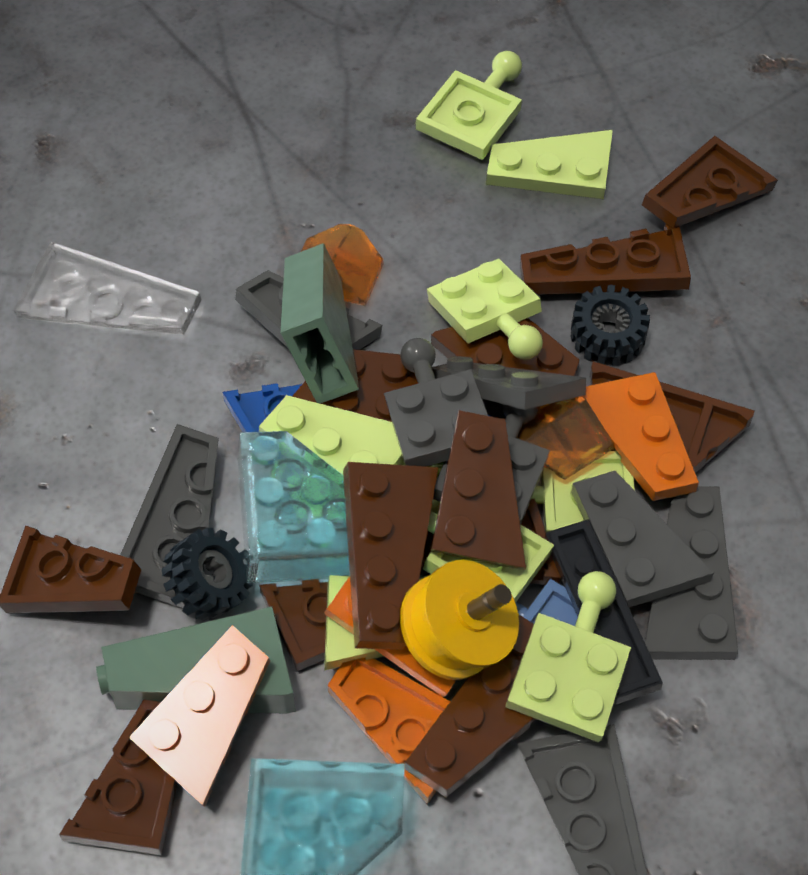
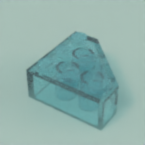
M287 431L240 433L237 459L247 583L329 579V575L350 576L343 475Z
M251 758L240 875H357L403 833L404 764Z

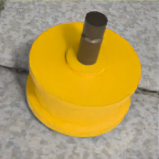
M455 560L444 564L430 576L415 583L408 590L401 605L400 626L409 651L422 667L441 678L461 680L475 675L484 667L501 661L511 652L518 637L519 616L510 589L496 573L474 561Z

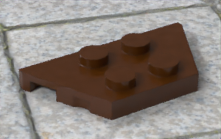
M529 318L518 323L521 326L529 325L535 327L543 339L540 353L529 360L519 359L511 353L508 346L509 338L502 330H498L471 343H467L453 327L437 330L431 334V344L445 357H469L473 359V363L497 364L510 368L576 376L580 359ZM567 400L538 406L536 417L526 425L549 444L554 439L556 427Z
M353 349L359 390L321 404L392 422L384 393L418 384L415 373L403 366L400 354ZM306 381L292 396L317 403Z
M594 361L590 370L591 385L638 376ZM659 382L695 473L751 424L755 410ZM607 438L602 439L604 451H616Z

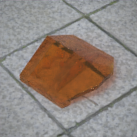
M338 224L307 238L301 252L324 243L341 277L344 300L366 306L382 269L383 258L364 231L351 224Z
M581 396L538 406L536 417L530 423L522 425L517 436L520 440L550 450L545 468L554 471L559 478L564 480L614 449V443L587 400Z

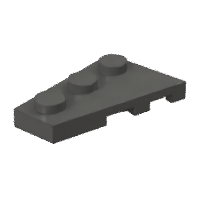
M267 270L236 288L235 300L287 347L280 333L284 278ZM346 308L353 349L360 350L381 336L382 324L371 319L365 323L350 316L349 309Z

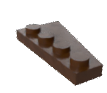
M665 224L664 231L649 234L645 228L631 231L630 237L610 242L608 237L592 239V243L587 247L576 249L572 244L521 254L520 257L521 279L536 295L585 293L586 291L593 293L594 287L601 286L603 292H607L608 285H615V292H621L622 287L629 289V291L689 290L691 281L680 226L672 228L668 224Z
M347 462L343 469L355 648L403 650L406 646L400 626V610L406 593L419 581L438 467Z
M519 614L518 637L511 652L501 661L484 667L480 672L465 681L405 762V770L444 797L450 795L492 760L495 753L512 739L516 740L528 730L530 724L536 720V718L505 707L533 627L532 622Z

